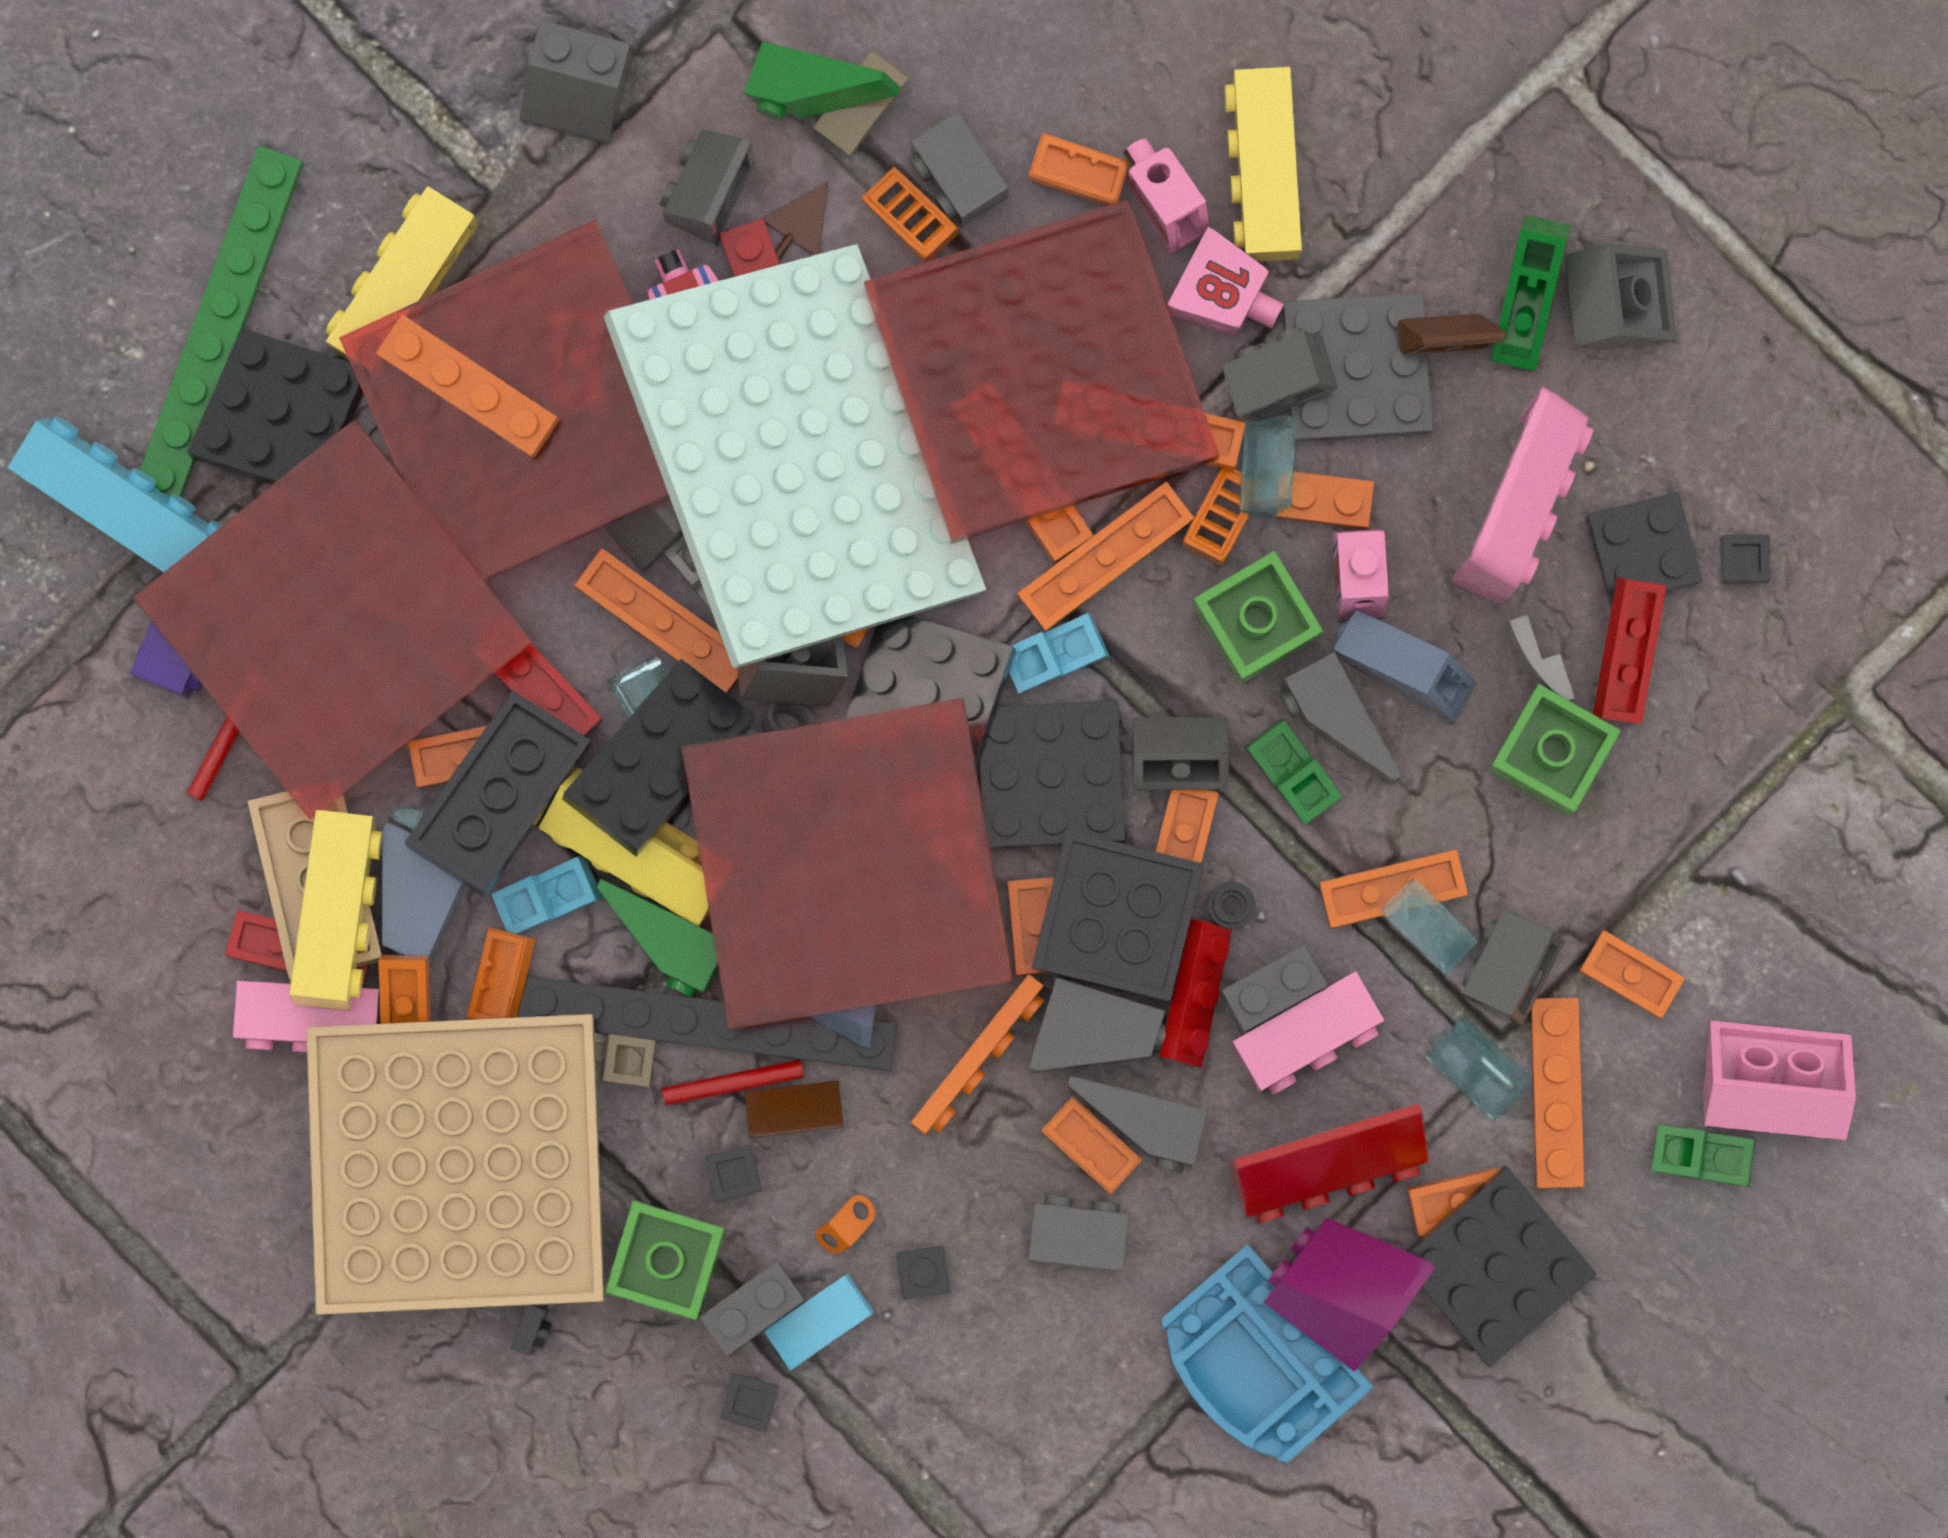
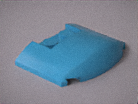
M1247 1244L1162 1318L1163 1331L1167 1329L1170 1356L1182 1382L1202 1410L1220 1428L1241 1444L1257 1452L1278 1457L1277 1461L1288 1464L1374 1387L1358 1369L1355 1372L1263 1303L1273 1289V1286L1267 1282L1273 1272Z

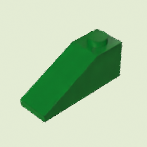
M762 41L744 94L758 105L756 110L759 113L773 119L782 120L784 114L806 118L898 96L900 86L884 71Z
M1529 215L1525 216L1518 237L1498 325L1500 329L1505 331L1506 339L1494 345L1490 361L1532 371L1537 370L1572 225Z
M600 879L597 885L598 890L664 975L670 977L666 986L691 998L695 990L706 994L730 943L697 925Z

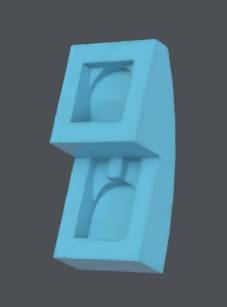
M1086 613L1054 629L1040 632L1012 645L1016 649V653L1009 673L1018 694H1021L1078 671L1110 655L1092 614Z
M584 856L573 858L539 875L529 876L491 894L505 930L516 934H521L603 899L587 859Z
M846 1274L770 1326L764 1333L791 1371L875 1312L849 1274Z

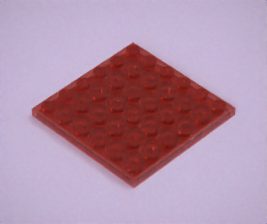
M1129 199L864 281V290L951 544L1219 459V452Z
M596 220L339 337L448 586L454 595L670 497L603 317L610 310L634 303ZM401 315L427 330L560 419L535 458H532L376 354Z
M356 420L350 422L133 597L309 819L315 818L316 810L326 809L533 643Z
M964 698L682 747L729 1029L1012 981Z

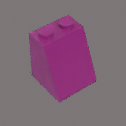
M1325 1218L1315 1231L1306 1227L1294 1242L1290 1250L1297 1254L1291 1264L1283 1259L1268 1278L1267 1282L1273 1286V1289L1263 1303L1355 1372L1391 1332L1435 1269V1266L1423 1258L1329 1218Z

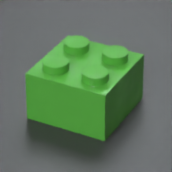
M1275 551L1195 597L1192 603L1194 611L1239 685L1244 684L1320 639L1323 633L1321 626Z
M1538 684L1532 691L1487 771L1563 815L1570 817L1579 806L1621 730Z
M633 1201L605 1293L699 1320L727 1229Z

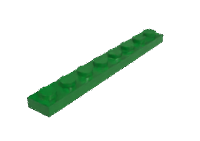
M261 146L257 147L140 468L141 471L151 476L157 482L155 488L168 497L172 494L182 498L184 496L196 460H193L188 455V449L241 328H245L304 166L300 159Z

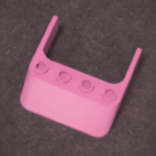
M1541 387L1521 413L1518 421L1524 424L1522 432L1471 554L1455 572L1451 581L1456 586L1499 604H1503L1516 591L1520 582L1529 585L1539 563V559L1532 556L1539 539L1547 542L1558 515L1550 512L1557 495L1562 498L1566 497L1576 472L1568 469L1575 452L1581 455L1584 454L1594 430L1586 426L1589 418L1586 414L1551 390Z

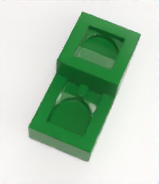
M1280 719L1244 746L1273 787L1303 824L1306 825L1342 797L1319 763L1309 755L1285 720Z
M1658 1124L1651 1171L1750 1187L1756 1140Z

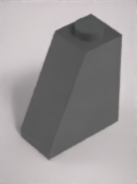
M1056 977L1028 1070L1041 1073L1150 1059L1153 1049L1161 1050L1162 1042L1165 1039L1166 1023L1162 1022L1165 1011Z

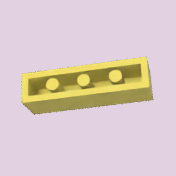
M1290 67L1234 70L1232 84H1225L1224 86L1226 112H1234L1235 130H1227L1229 158H1237L1238 175L1230 176L1231 203H1240L1241 221H1233L1234 245L1239 249H1243V252L1257 262L1299 259L1302 245Z
M427 186L422 195L416 193L409 200L402 213V217L406 220L396 234L390 232L384 238L376 254L380 257L379 261L371 273L364 271L359 276L351 291V294L355 296L345 312L340 309L335 313L326 328V333L329 335L326 343L330 349L351 363L367 367L371 375L377 379L389 362L378 356L376 352L401 315H404L414 323L416 322L479 226L475 215Z
M577 768L559 787L539 829L550 835L552 840L558 845L571 848L589 859L597 869L611 873L626 882L637 894L650 897L668 908L672 914L700 926L715 909L737 866L667 822L637 857L562 800L563 793L583 771Z
M316 810L289 993L295 1005L350 1011L352 997L360 998L363 970L356 969L359 951H367L370 934V924L363 923L365 905L373 906L376 877H369L371 860L380 859L383 832L376 831L373 816Z

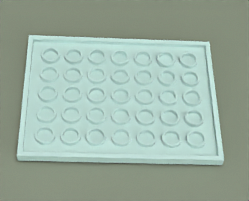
M858 244L613 309L603 316L733 669L973 597L986 590Z

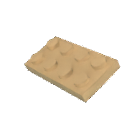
M340 779L247 801L290 983L316 810L348 813ZM365 905L363 923L370 924L368 948L366 952L359 951L357 967L377 963L382 956L370 905Z

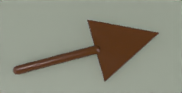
M828 182L763 217L766 224L785 236L775 250L778 260L784 255L792 241L813 255L819 254Z

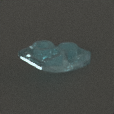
M1412 878L1380 910L1444 975H1447L1478 943L1415 878Z

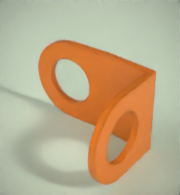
M863 1195L852 1196L828 1223L816 1230L815 1236L818 1243L825 1250L834 1254H839L850 1248L874 1221L875 1208L872 1202ZM857 1202L863 1203L868 1210V1216L864 1220L858 1219L853 1213V1206ZM823 1234L831 1235L836 1240L837 1246L828 1245L823 1239Z

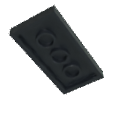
M680 659L566 789L562 800L637 857L752 724L755 715L684 660Z
M512 690L405 841L406 847L485 897L547 810L561 784L573 773L591 747V740Z

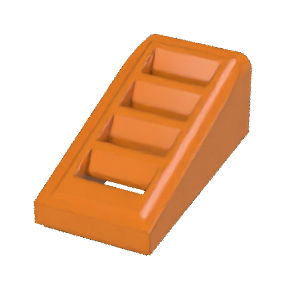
M893 167L861 197L865 205L924 265L931 261L959 234L958 227L896 167ZM897 184L902 190L883 207L878 200L893 185ZM910 197L914 203L896 219L891 213L905 199ZM922 210L926 216L910 231L904 227L917 212ZM934 222L939 228L921 243L917 237Z
M1221 468L1189 527L1181 546L1223 567L1266 484L1237 469L1233 471ZM1226 479L1250 491L1251 493L1247 500L1223 488ZM1220 496L1241 507L1239 515L1214 503L1216 498ZM1209 512L1233 523L1231 530L1229 531L1206 519ZM1201 527L1224 538L1223 545L1220 546L1198 535Z

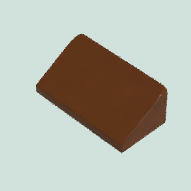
M1480 314L1408 318L1398 321L1401 351L1405 355L1480 350L1501 343L1506 339L1505 331Z
M838 1080L745 1091L750 1139L844 1128Z

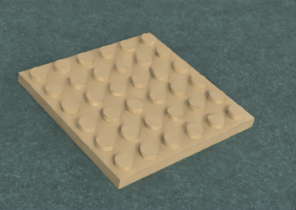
M593 1014L306 1027L316 1315L605 1301Z

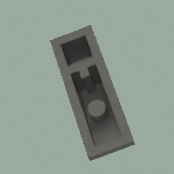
M1335 652L1284 678L1282 685L1286 691L1280 693V698L1292 719L1300 716L1306 727L1389 785L1399 781L1402 775Z
M1069 1076L1067 1087L1143 1153L1157 1158L1155 1167L1182 1173L1184 1165L1195 1166L1208 1110Z

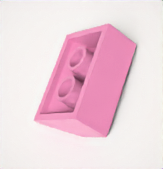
M1710 1020L1703 1089L1704 1126L1847 1140L1856 1101L1851 1035Z

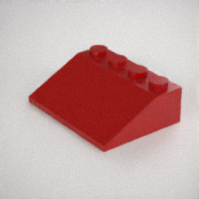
M1418 1103L1234 1159L1228 1166L1244 1218L1255 1215L1257 1224L1285 1216L1282 1207L1301 1202L1302 1209L1306 1210L1329 1203L1330 1200L1327 1193L1346 1188L1349 1197L1375 1189L1373 1179L1391 1174L1393 1183L1421 1175L1418 1165L1429 1162L1421 1107Z

